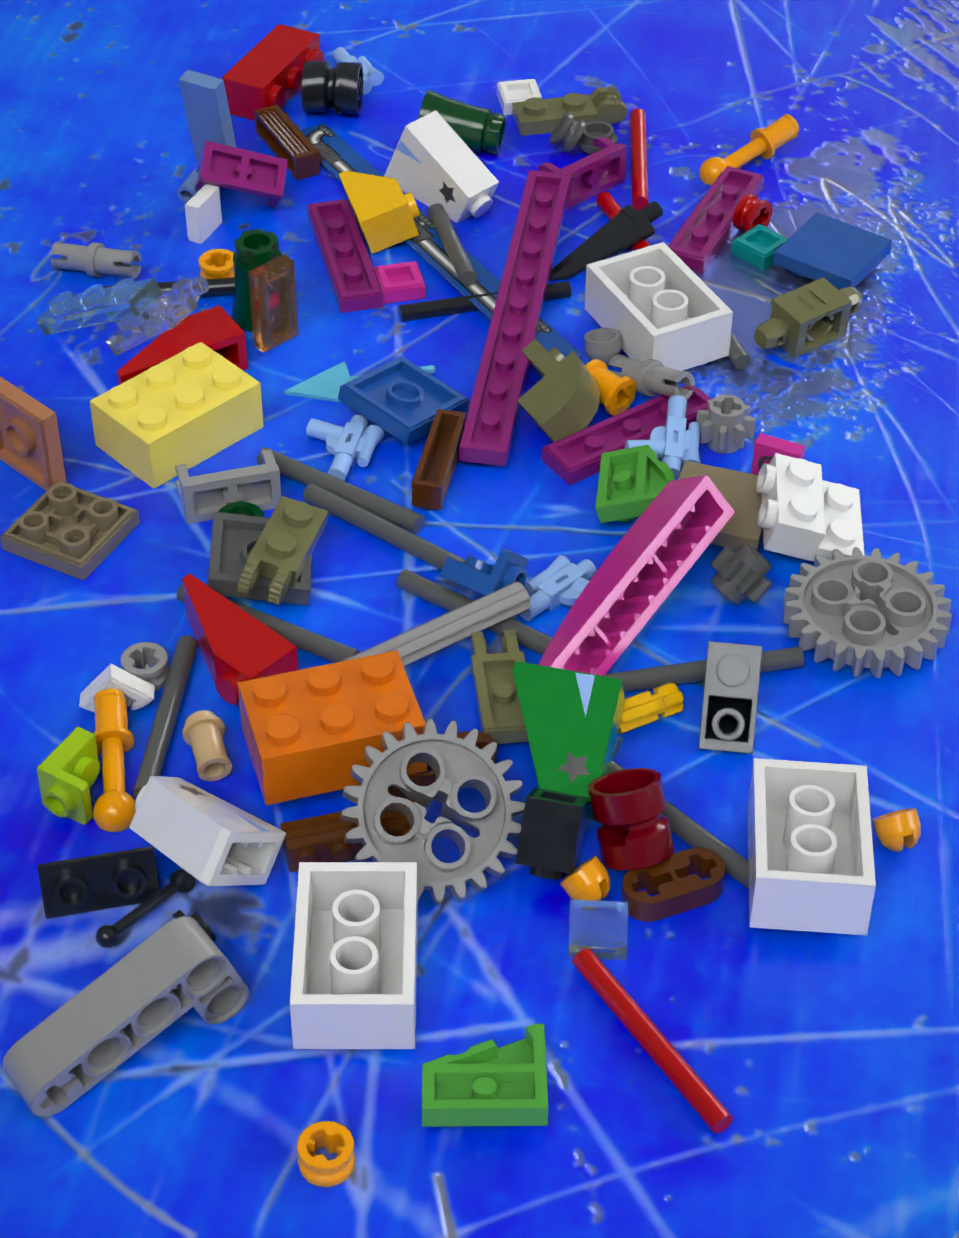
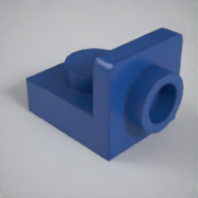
M505 548L501 550L494 566L468 555L464 564L447 557L439 575L482 595H487L514 582H521L524 586L527 577L525 568L528 559Z

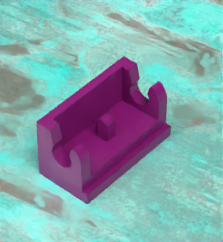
M601 136L592 142L602 150L561 169L549 162H545L537 168L539 171L571 174L570 191L565 208L567 210L625 182L627 146L622 143L616 144L610 139Z
M205 141L197 161L196 172H198L194 189L200 190L205 184L267 197L269 198L267 206L276 208L283 197L288 160Z

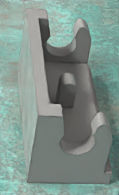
M272 450L261 451L264 464L189 477L185 464L175 465L179 479L176 481L177 492L186 523L191 524L213 520L214 512H218L222 507L233 502H249L258 506L262 511L275 509L281 499L280 470Z

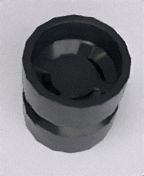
M306 60L302 74L303 111L306 113L326 114L330 108H335L337 114L360 115L364 83L362 63L339 62L335 68H332L328 61Z

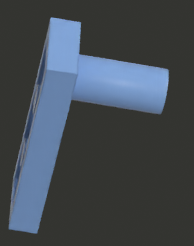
M187 69L179 78V84L197 163L205 141L236 148L237 146L224 80ZM196 168L177 190V195L184 204L199 191L194 189L198 176Z

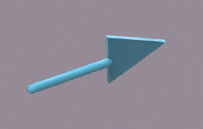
M344 361L285 390L284 394L342 403L338 400L340 386L362 375L350 377ZM433 365L420 367L429 374L436 372V368Z

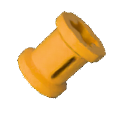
M593 359L585 365L599 386V402L604 404L606 412L615 416L626 411L635 399L636 381L628 376H617L608 370L606 363L599 359Z

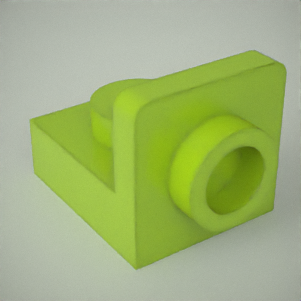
M77 726L37 767L42 805L58 817H68L86 825L93 818L89 788L94 784L100 773V762L98 759L96 735Z

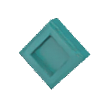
M758 224L732 241L731 254L764 271L773 265L775 251L788 238Z

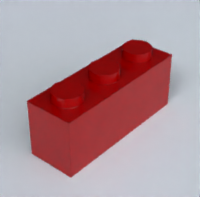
M278 24L221 78L224 80L230 114L255 121L254 110L276 104L282 109L302 89V74L305 61H323V52L320 50V34Z

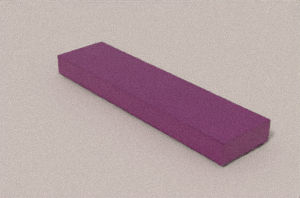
M727 166L717 177L668 247L692 271L704 273L735 229L732 218L737 204L747 194L759 195L763 189L764 176Z
M343 199L307 205L308 220L340 313L384 307L383 293L349 201Z
M686 384L681 386V388L693 391L686 404L685 418H687L686 430H688L689 424L696 422L697 410H707V401L712 399L696 386ZM658 396L542 447V461L568 485L600 472L602 453L625 449L626 440H649L654 428L665 425L668 399L670 397Z

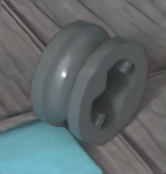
M569 111L566 112L553 130L549 142L554 146L561 144L562 151L569 153L583 134L586 122L582 119L575 121L573 114Z

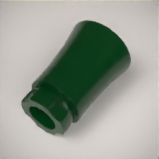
M430 89L426 92L418 119L436 110L473 152L499 153L506 129V115L492 113L491 109L451 99Z
M260 229L242 232L240 238L234 242V297L231 318L244 331L262 333L271 309H265L263 306V298L269 292V289L257 276L251 275H260L270 284L276 269L270 290L275 289L278 291V302L272 307L271 311L281 323L286 324H280L272 314L263 333L279 330L290 322L292 309L286 291L282 252L279 249L278 238L273 232H264Z

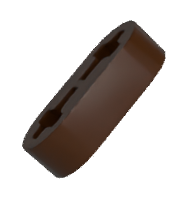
M697 847L674 853L670 858L659 864L642 869L628 870L622 882L621 904L623 910L630 917L638 921L652 922L710 904L717 900L723 892L726 869L724 861L716 852Z

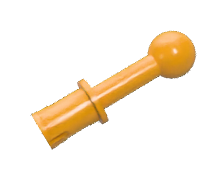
M785 114L763 129L756 128L751 132V142L724 159L721 157H711L705 160L699 170L700 180L712 186L727 166L738 169L757 156H761L764 159L773 157L776 149L798 137L799 125L791 115Z
M105 689L94 695L95 732L93 734L96 735L97 751L99 754H102L103 794L94 804L93 817L98 827L102 830L120 832L130 827L136 812L135 800L126 792L124 753L133 747L134 735L128 730L127 698L124 697V693L118 689Z

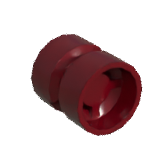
M647 768L618 770L604 774L589 784V795L594 820L602 824L597 829V837L603 865L615 870H636L659 864L671 857L674 853L669 819L660 814L666 808V802L659 772Z

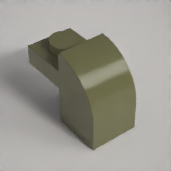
M534 339L521 351L542 379L517 401L552 442H556L585 429L589 425L599 406V386L574 351L564 357L555 346L548 352Z

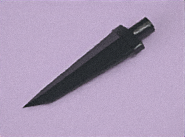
M653 201L639 211L630 205L621 209L615 217L551 270L549 281L568 280L585 271L586 265L608 259L632 245L653 236L655 229L651 223L663 216L661 206L656 201Z

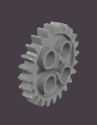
M854 547L852 556L846 557L840 550L833 549L832 560L817 554L815 555L814 566L802 563L799 575L792 574L790 576L789 587L785 588L783 623L789 624V638H800L799 646L802 648V651L815 648L814 661L816 663L828 657L833 659V671L837 672L847 664L852 666L853 675L856 677L861 674L863 668H871L874 676L881 678L883 668L889 667L893 673L900 676L902 675L904 663L918 670L921 667L922 657L933 661L937 648H944L952 619V613H949L951 599L944 598V585H932L933 572L917 574L919 563L917 561L906 565L899 564V553L893 554L889 559L881 558L879 548H875L870 556H863L861 550L858 547Z
M427 719L423 734L417 735L413 726L406 722L402 727V740L399 742L388 731L384 732L381 737L383 753L371 746H367L363 752L370 768L355 764L351 768L350 775L361 786H345L342 793L344 798L356 803V806L346 808L340 814V820L356 823L357 826L345 835V843H362L363 848L355 856L354 862H367L370 860L373 862H417L418 899L423 890H430L434 906L441 904L445 889H450L458 902L463 901L466 897L465 883L467 882L481 893L487 887L486 878L483 874L484 870L498 878L505 871L502 863L496 856L513 859L517 854L516 847L507 841L506 838L520 837L521 825L512 821L511 817L524 813L525 803L511 801L510 796L522 787V781H505L503 777L513 764L512 761L505 760L495 764L490 758L498 744L492 742L480 750L475 746L478 738V730L475 728L464 740L458 738L456 721L450 722L444 734H437L433 719ZM413 762L427 763L435 773V783L429 786L414 784L407 775L406 767ZM390 786L399 788L403 794L415 802L389 794L388 788ZM463 788L478 790L485 799V809L478 813L464 810L458 802V791ZM434 800L443 805L440 810V814L443 817L439 816L434 823H430L424 819L427 811L424 807H428ZM387 811L401 812L409 821V833L397 837L389 835L381 826L380 816ZM452 821L477 829L479 836L473 838L467 835L462 828ZM438 837H447L455 841L460 849L459 860L454 863L440 862L432 852V841Z

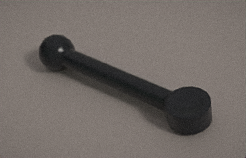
M184 869L175 870L170 876V883L112 926H101L95 935L96 942L103 948L114 946L118 941L119 934L177 891L181 893L189 892L195 884V878Z

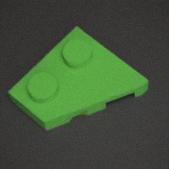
M649 445L601 454L595 507L600 524L613 521L628 522L640 517L669 481L675 480L672 469L665 462L659 461L657 454Z
M533 1024L525 1027V1039L497 1048V1045L491 1039L471 1046L462 1054H449L423 1063L422 1127L548 1126L544 1024Z

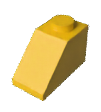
M351 171L339 173L351 208L372 254L419 235L413 219L420 216L417 204L411 192L403 194L397 179Z

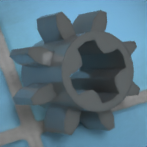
M743 542L736 551L727 544L711 563V566L718 571L711 579L712 584L737 605H740L747 596L756 603L772 584V581L765 575L773 566L746 542Z

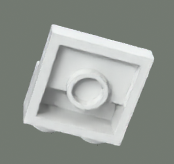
M775 453L770 464L764 463L757 477L756 490L762 493V504L758 514V527L763 528L764 550L813 562L817 554L832 560L833 549L840 550L847 557L852 556L854 547H858L863 556H865L859 489L822 480L821 464L809 462L801 458H793Z

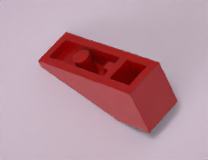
M220 305L181 318L117 371L118 385L199 342L204 343L241 370H247L245 332Z
M190 573L182 578L186 617L198 642L215 687L226 702L240 707L237 682L298 670L297 646Z

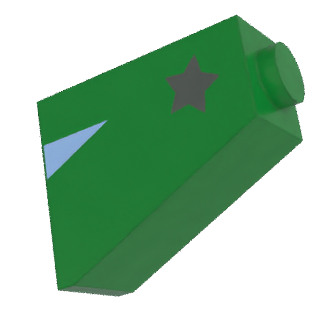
M515 661L512 672L539 788L590 798L589 784L596 778L610 772L625 702L622 679ZM590 800L587 819L594 820Z

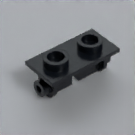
M153 846L57 862L52 861L37 865L46 919L143 903L160 890Z

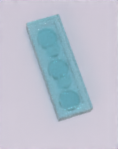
M126 278L112 287L103 288L101 284L86 289L82 293L74 295L71 291H65L48 302L50 308L36 321L44 335L134 318L138 317L162 294V291L155 278L136 282L133 278Z

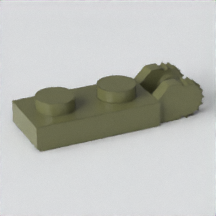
M609 86L608 88H596L590 95L570 93L564 97L549 99L534 97L523 102L512 103V116L522 136L552 133L559 120L568 111L573 114L575 121L580 119L586 123L604 121L611 125L612 123H621L627 117L628 111L624 102L621 101V94L617 88L614 89V87L610 88Z
M282 496L248 556L238 581V592L249 595L252 589L255 588L260 576L272 579L268 588V602L277 605L281 604L289 587L295 586L327 524L329 511Z
M515 629L503 630L501 638L502 653L487 654V642L483 632H472L470 637L472 654L471 672L481 732L490 735L497 744L529 742L512 672L515 661L526 663L524 651H519Z

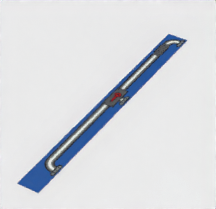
M325 123L300 130L304 136L309 138L310 143L319 149L322 156L321 164L338 180L341 181L339 173L344 171L384 177ZM418 207L420 216L413 219L419 235L405 241L464 296L498 292L501 281L466 250L465 252L477 274V280L470 286H465L461 283L430 217ZM498 294L469 299L490 320L492 319ZM540 317L536 340L548 352L555 346L564 357L568 356L572 351L577 355L581 354Z

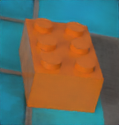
M397 650L237 682L242 731L266 806L341 790L345 786L361 785L350 775V771L354 764L370 768L363 755L367 746H371L383 753L381 737L384 732L388 731L399 742L402 740V727L404 723L409 722L417 735L423 734L426 724ZM413 762L406 767L407 775L427 771V763Z

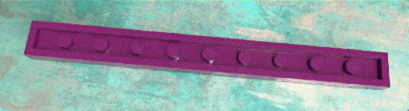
M529 170L459 446V461L484 465H507L520 408L517 400L523 395L530 365L529 360L521 350L536 339L570 191L571 174Z

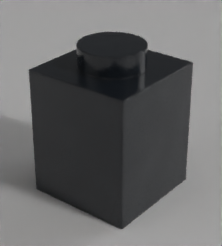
M534 788L526 796L515 864L530 866V874L546 879H562L563 873L572 874L580 863L590 798Z

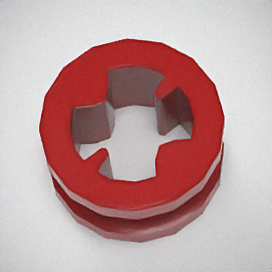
M747 194L739 201L734 210L732 218L733 227L740 231L745 230V232L758 224L767 227L772 217V204L766 200H760L754 194Z

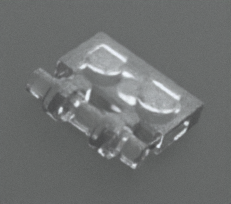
M202 276L194 279L184 278L174 283L170 291H158L148 296L144 304L121 317L115 323L119 329L105 341L114 355L117 356L175 328L198 307L196 303L200 299V295L209 290L207 280Z

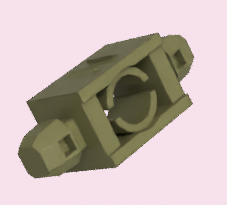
M823 277L773 298L771 301V317L759 324L755 329V342L763 349L780 346L793 358H797L840 339L846 335L849 316L857 312L861 307L862 294L854 287L838 290Z

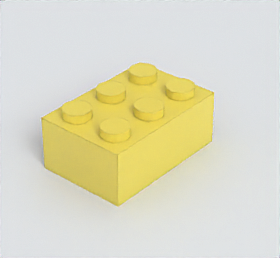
M202 342L188 347L175 356L89 401L95 445L153 489L177 476L175 465L185 464L188 470L264 427L261 383Z

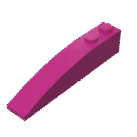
M707 475L673 480L666 484L614 547L585 586L562 621L538 665L604 676L735 513Z

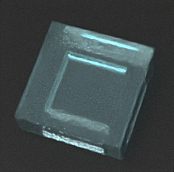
M570 899L568 958H574L578 952L589 948L599 959L627 960L628 902Z

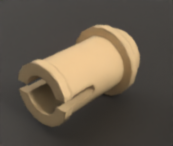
M208 710L197 711L191 714L185 721L182 736L186 744L192 748L199 778L204 781H217L226 777L231 772L232 764L227 756L223 741L225 733L224 722Z

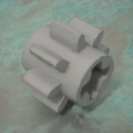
M719 395L712 400H708L707 410H697L696 422L700 424V442L706 443L711 450L724 454L744 448V439L754 437L756 418L750 417L751 406L745 405L740 398L733 395Z

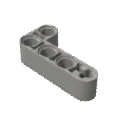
M182 916L173 919L157 930L18 1040L4 1056L2 1067L32 1112L39 1117H49L70 1106L192 1007L208 1024H220L234 1017L243 1008L248 1000L249 990L229 960L198 922L192 917Z

